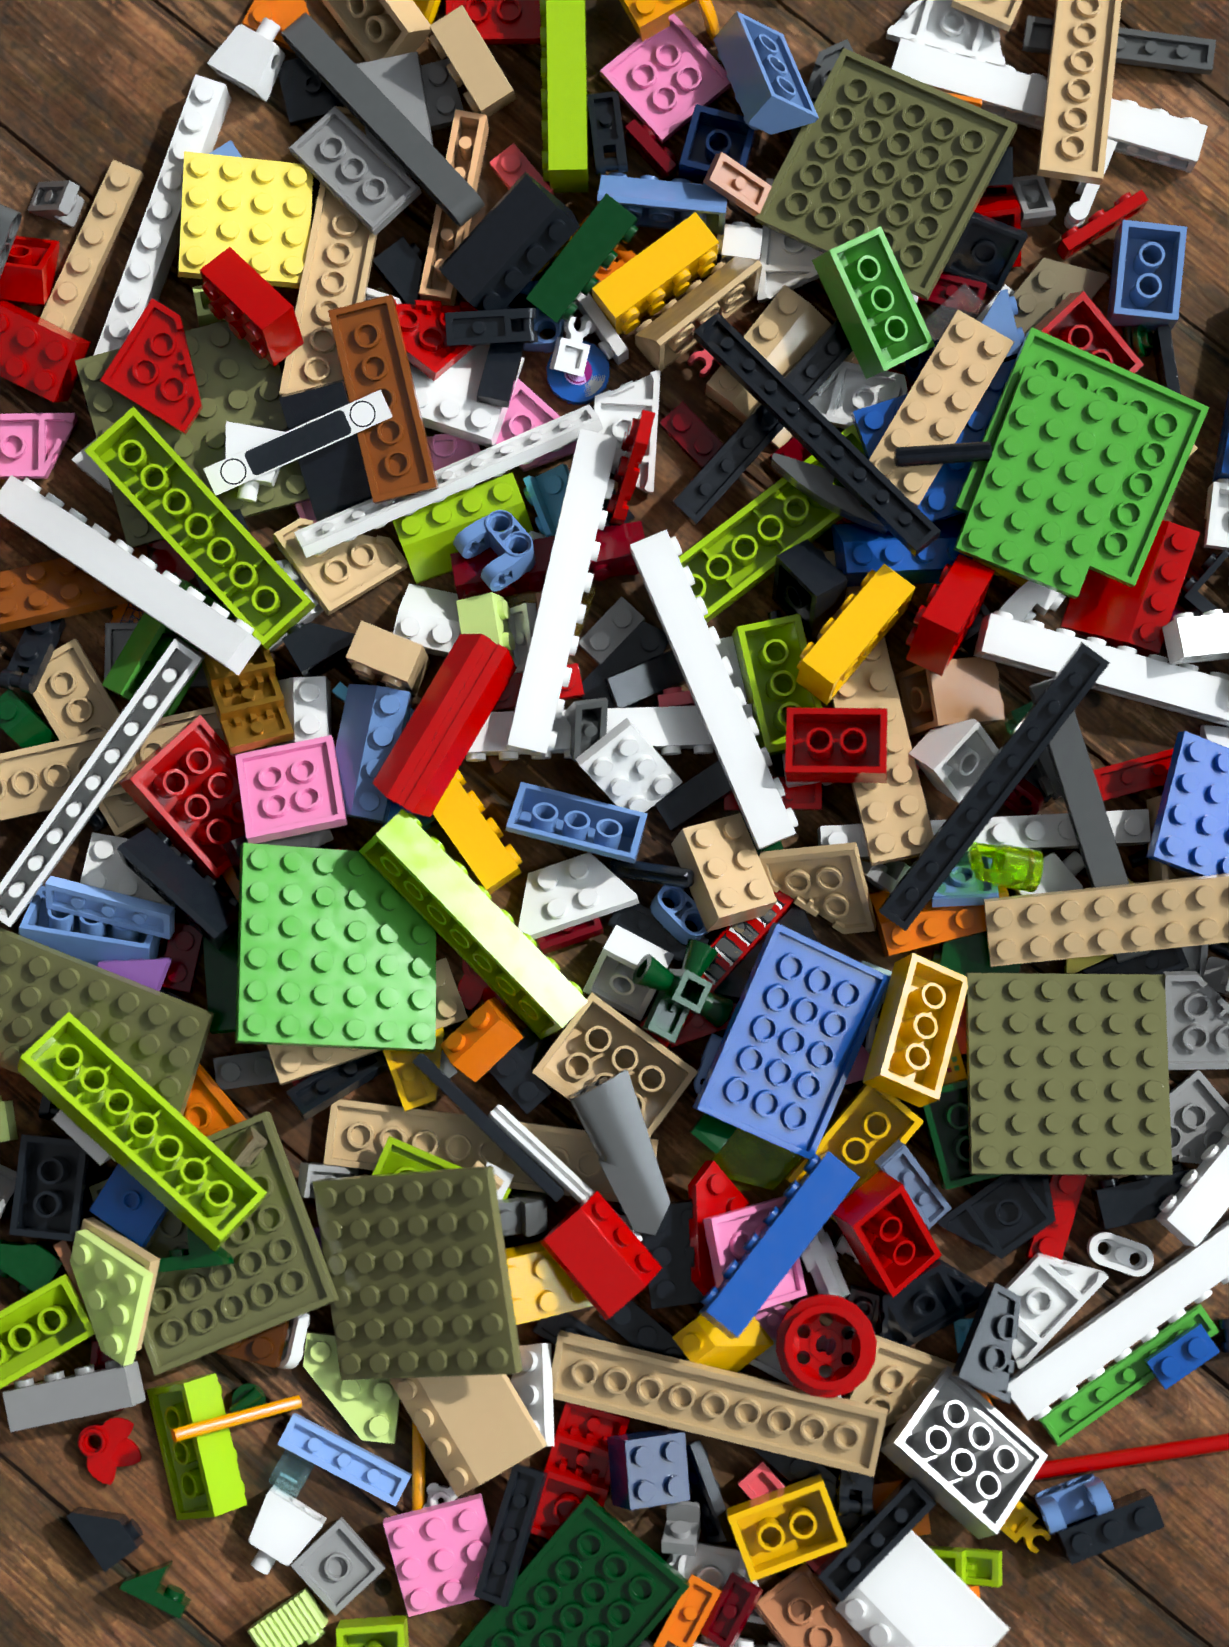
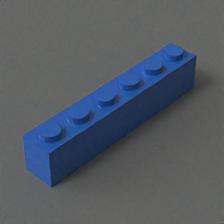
M825 1152L820 1156L814 1154L803 1167V1170L807 1172L800 1182L794 1180L783 1193V1196L786 1198L780 1208L774 1206L763 1219V1223L766 1226L759 1235L753 1233L742 1247L746 1252L739 1261L734 1259L730 1262L722 1273L725 1279L718 1289L713 1286L701 1300L705 1306L699 1313L728 1338L735 1339L741 1335L860 1178L831 1152Z

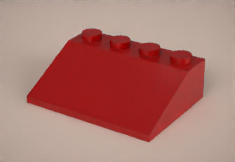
M1162 520L1134 587L1126 586L1088 569L1078 597L1075 599L1069 598L1060 628L1074 631L1085 637L1103 639L1106 641V644L1116 648L1118 646L1135 648L1138 655L1148 657L1150 654H1159L1164 640L1162 627L1170 623L1200 532Z
M198 715L144 759L119 784L162 833L171 840L180 853H185L197 865L194 869L201 877L207 874L212 879H215L231 866L223 844L245 835L246 831L235 754L230 755L225 742L201 715Z

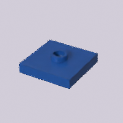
M118 1163L89 1211L139 1246L146 1247L169 1209Z

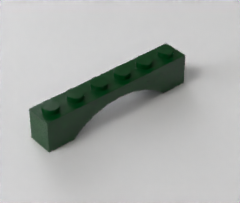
M0 1239V1276L4 1278L11 1276L20 1283L18 1285L19 1289L28 1295L57 1279L65 1269L56 1250L44 1242L20 1243Z

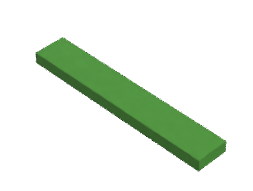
M1199 1303L1189 1308L1181 1318L1161 1328L1159 1333L1145 1343H1140L1133 1348L1127 1357L1106 1367L1105 1372L1098 1378L1090 1382L1087 1381L1078 1387V1391L1065 1401L1060 1400L1050 1407L1051 1411L1040 1418L1039 1421L1054 1443L1060 1446L1154 1379L1155 1376L1144 1360L1196 1323H1200L1210 1338L1220 1332L1202 1305Z

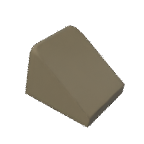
M249 1127L231 1148V1160L238 1167H249L268 1144V1141L253 1127Z

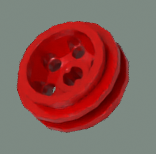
M817 1294L801 1299L785 1313L777 1329L775 1350L782 1372L796 1388L811 1396L834 1398L852 1392L867 1379L876 1360L877 1340L871 1321L856 1304L839 1295ZM823 1313H829L833 1318L829 1326H824L820 1323L819 1319ZM802 1325L808 1326L811 1330L807 1338H801L798 1335V1328ZM846 1326L854 1329V1336L851 1339H845L841 1335L842 1329ZM821 1336H825L827 1340L833 1338L835 1341L833 1350L828 1353L824 1349L818 1351L816 1348L818 1338ZM800 1351H807L810 1354L809 1362L805 1364L800 1363L797 1360L798 1353ZM845 1352H850L854 1356V1361L850 1365H845L841 1361V1356ZM824 1364L832 1368V1373L828 1377H822L819 1374V1368Z

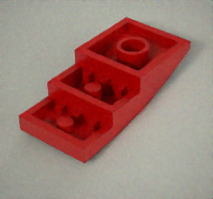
M565 1402L554 1437V1446H551L544 1472L548 1473L530 1533L549 1539L587 1494L599 1505L604 1506L611 1483L607 1437L626 1434L630 1417Z

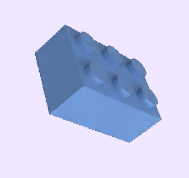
M1123 220L1115 234L1107 320L1111 325L1122 327L1143 325L1150 330H1156L1157 327L1169 325L1172 330L1179 318L1187 227Z

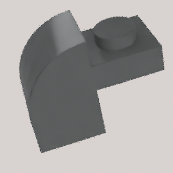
M528 1190L511 1191L507 1199L498 1200L503 1236L523 1234L528 1237L541 1234L548 1229L546 1193Z

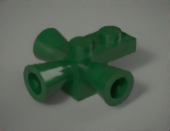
M688 939L682 969L668 970L651 954L645 955L640 960L633 974V983L659 991L643 1025V1029L669 1043H675L688 1013L702 1015L716 1028L721 1027L726 1022L733 1008V1000L711 993L710 989L713 984L701 978L718 955V951L700 941Z

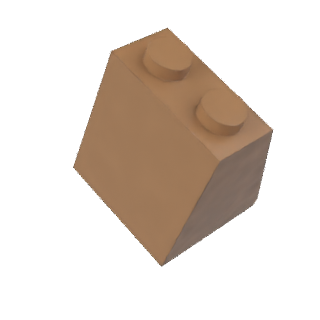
M980 657L952 659L942 676L919 665L895 674L896 686L909 737L926 735L931 729L970 719L977 720L981 726L1005 720L1004 702L1001 698L998 681L999 671L995 661Z

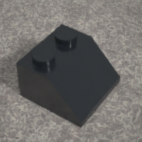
M807 539L776 555L772 599L788 616L800 614L805 634L810 639H813L844 603L848 579L842 570L837 569L826 558L821 549H817Z
M310 622L306 625L299 623L291 627L286 632L288 635L282 638L301 673L305 677L322 676L348 661L346 655L355 634Z
M526 1027L520 1032L524 1038L488 1071L522 1110L529 1114L555 1091V1089L532 1073L554 1043L548 1036L541 1040L529 1027Z

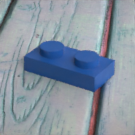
M1196 1323L1144 1361L1162 1388L1166 1390L1220 1353V1351L1200 1323Z

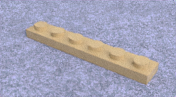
M112 160L40 318L71 333L73 332L143 180L144 175L142 171Z

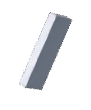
M897 1140L874 1161L881 1171L904 1185L928 1230L952 1209L905 1144L900 1140Z

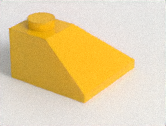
M702 1315L698 1316L672 1337L690 1362L736 1373L774 1344L755 1317L741 1335L735 1339L728 1338Z

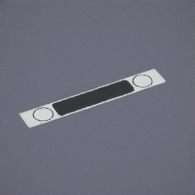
M381 390L210 465L204 468V471L215 496L393 416Z

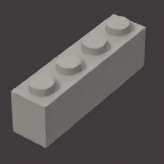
M115 1360L105 1362L106 1368L95 1370L94 1364L75 1368L74 1375L65 1376L64 1371H58L44 1375L45 1381L34 1383L33 1377L13 1382V1389L2 1392L10 1432L132 1407L146 1401L138 1361L123 1367Z

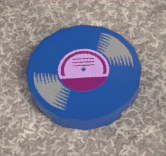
M586 341L582 343L590 345V350L583 377L549 369L553 353L546 367L547 382L553 394L572 405H583L594 401L595 396L603 393L610 379L609 362L604 352L596 345Z

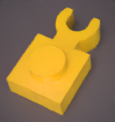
M1020 1500L1000 1529L1015 1543L1023 1536L1025 1545L1031 1552L1036 1554L1039 1550L1033 1543V1538L1037 1535L1044 1536L1048 1541L1051 1538L1043 1526L1034 1524L1038 1517Z

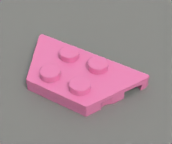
M518 379L496 444L560 416ZM577 441L565 445L559 451L549 452L535 458L529 464L519 465L518 467L525 472L574 454Z
M75 413L0 414V480L9 479L11 475L17 479H25L26 477L28 479H48L77 423L78 416Z

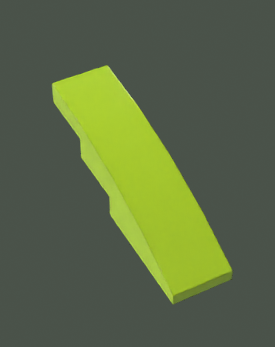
M928 1546L965 1584L997 1588L1002 1586V1551Z

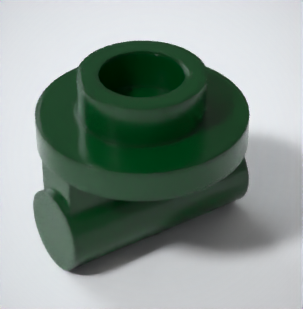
M1143 325L1122 328L1123 340L1138 358L1149 356L1151 349L1154 347V336L1151 330H1147Z
M243 1384L235 1390L232 1396L233 1406L229 1409L233 1413L265 1404V1393L256 1384Z

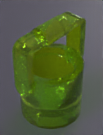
M973 842L967 857L971 869L978 880L991 882L993 886L1026 892H1035L1040 884L1044 859L1042 852L1039 850L1006 844L995 846ZM981 856L993 858L991 869L984 868Z

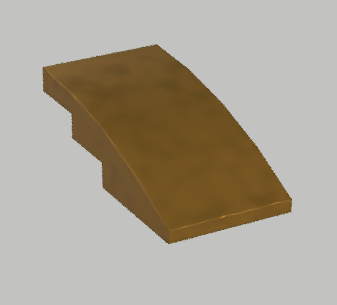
M260 644L239 675L198 649L205 656L202 666L230 755L294 740V732L284 707V696L275 674V664L269 649L266 650Z

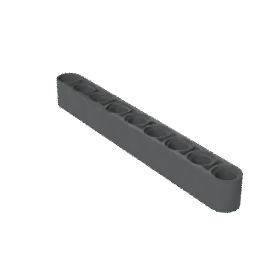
M306 12L281 32V36L296 55L459 227L463 226L485 207L483 200L469 183Z
M1053 678L1029 686L1033 705ZM1073 711L1047 745V750L1091 888L1129 884L1075 711ZM1150 950L1113 954L1117 963H1121L1148 954Z

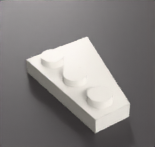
M538 1343L519 1346L523 1370L517 1374H512L511 1383L546 1441L547 1446L545 1447L554 1446L551 1344Z

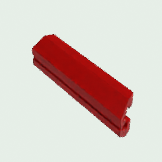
M483 634L459 635L373 780L372 784L385 797L412 813L427 817L432 815L517 669L508 649L500 644H496Z

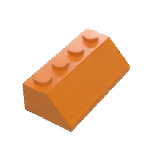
M995 864L999 898L1009 897L1008 890ZM879 891L869 894L885 957L987 931L984 905L932 907L931 899L905 931L879 912V908L891 893Z

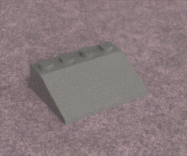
M947 1366L894 1425L881 1444L880 1451L905 1474L913 1478L926 1493L977 1539L996 1535L1048 1455L973 1387L952 1376L953 1369Z

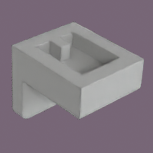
M861 860L866 881L877 889L888 893L894 890L910 868L909 865L900 861L889 862L886 865L871 866L870 862Z
M683 1501L667 1504V1521L662 1538V1553L695 1556L701 1532L700 1503Z

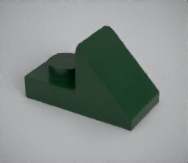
M187 1228L188 1249L168 1251L169 1258H160L158 1272L234 1264V1259L221 1246L214 1251L190 1228Z
M173 1560L128 1576L120 1587L121 1590L179 1619L186 1612L191 1601L190 1598L185 1596L186 1592L183 1589L172 1584H168L167 1587L162 1585Z

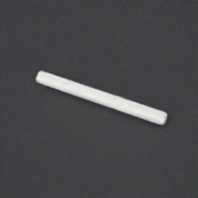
M497 1105L490 1112L488 1117L579 1203L594 1193L584 1181L502 1105ZM618 1214L634 1235L642 1242V1235L634 1232L632 1226Z

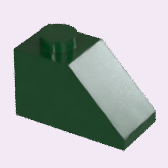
M8 689L0 696V727L20 747L28 748L59 741L55 732L18 693Z

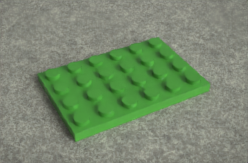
M1025 365L993 444L992 457L985 465L953 550L1073 599L1077 598L1147 414Z

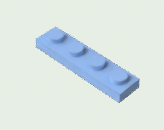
M50 876L45 883L46 908L169 940L175 932V907L55 876Z
M296 1413L292 1415L277 1444L395 1507L412 1475Z

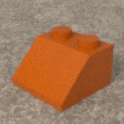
M493 997L487 1000L461 1026L450 1034L440 1046L451 1064L476 1083L524 1037L499 1000Z

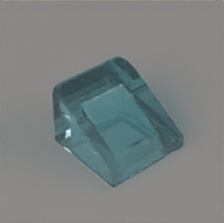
M286 1449L274 1468L269 1482L292 1496L298 1497L315 1464Z

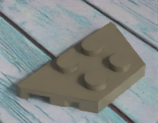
M1042 258L1011 295L1015 297L1018 307V315H1014L1016 327H1022L1025 336L1031 327L1034 328L1070 293L1084 291L1092 299L1108 280L1109 276L1105 273Z

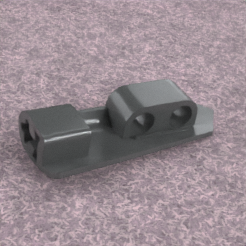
M624 1069L610 1079L603 1077L573 1093L569 1099L634 1232L656 1235L670 1205V1200L627 1069Z

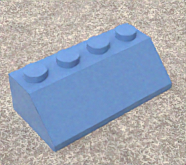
M736 11L713 40L719 52L718 57L723 62L727 72L726 77L736 94L735 99L740 104L744 114L743 119L745 123L753 130L760 129L771 135L815 123L819 117L784 35Z
M618 172L601 175L597 205L607 193L637 217L638 221L635 226L672 230L696 212L713 234L724 235L727 198L705 183L693 184L689 180L682 178L662 181L651 175L631 178L627 177L626 174Z
M349 684L335 748L346 817L387 824L392 800L385 797L372 783L409 721L413 696L410 692L377 685Z
M521 782L505 831L635 863L643 837L647 813Z
M41 886L31 900L19 926L20 936L95 966L103 960L157 959L161 937L46 908L45 886Z

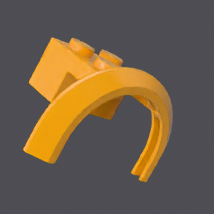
M619 0L642 42L670 26V15L697 1L704 20L705 30L715 46L713 39L719 33V23L711 0Z

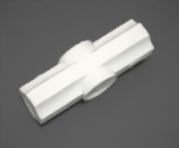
M822 1227L801 1254V1258L807 1272L811 1273L819 1294L839 1295L844 1298L850 1292L837 1263L839 1259L832 1241Z

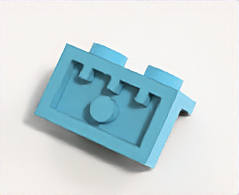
M561 464L536 477L527 476L523 478L526 485L524 488L525 497L530 505H534L538 516L535 518L537 527L546 537L555 536L570 472L566 464Z

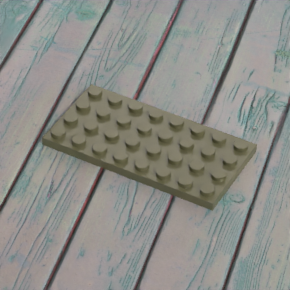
M0 927V1067L22 1075L17 1071L20 1057L63 1016L70 1012L181 1115H184L215 1013Z

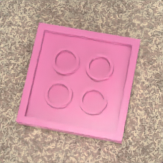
M675 14L669 16L670 26L643 42L641 38H638L600 70V76L614 91H618L622 101L643 124L652 130L656 139L661 144L665 143L691 121L696 104L707 107L732 86L726 77V70Z
M332 735L235 755L248 843L257 844L347 825Z
M777 1197L703 1219L717 1289L725 1279L722 1276L725 1268L732 1260L739 1261L746 1252L742 1249L745 1242L753 1233L758 1235L766 1226L763 1223V1219L774 1206L780 1208L786 1200L785 1197ZM800 1257L760 1310L807 1295Z
M481 1493L384 1518L383 1525L408 1617L480 1599L475 1597L474 1594L492 1537Z

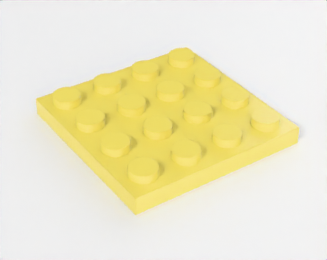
M184 151L178 277L202 279L200 269L228 247H231L271 286L300 289L311 233L313 175L303 164Z

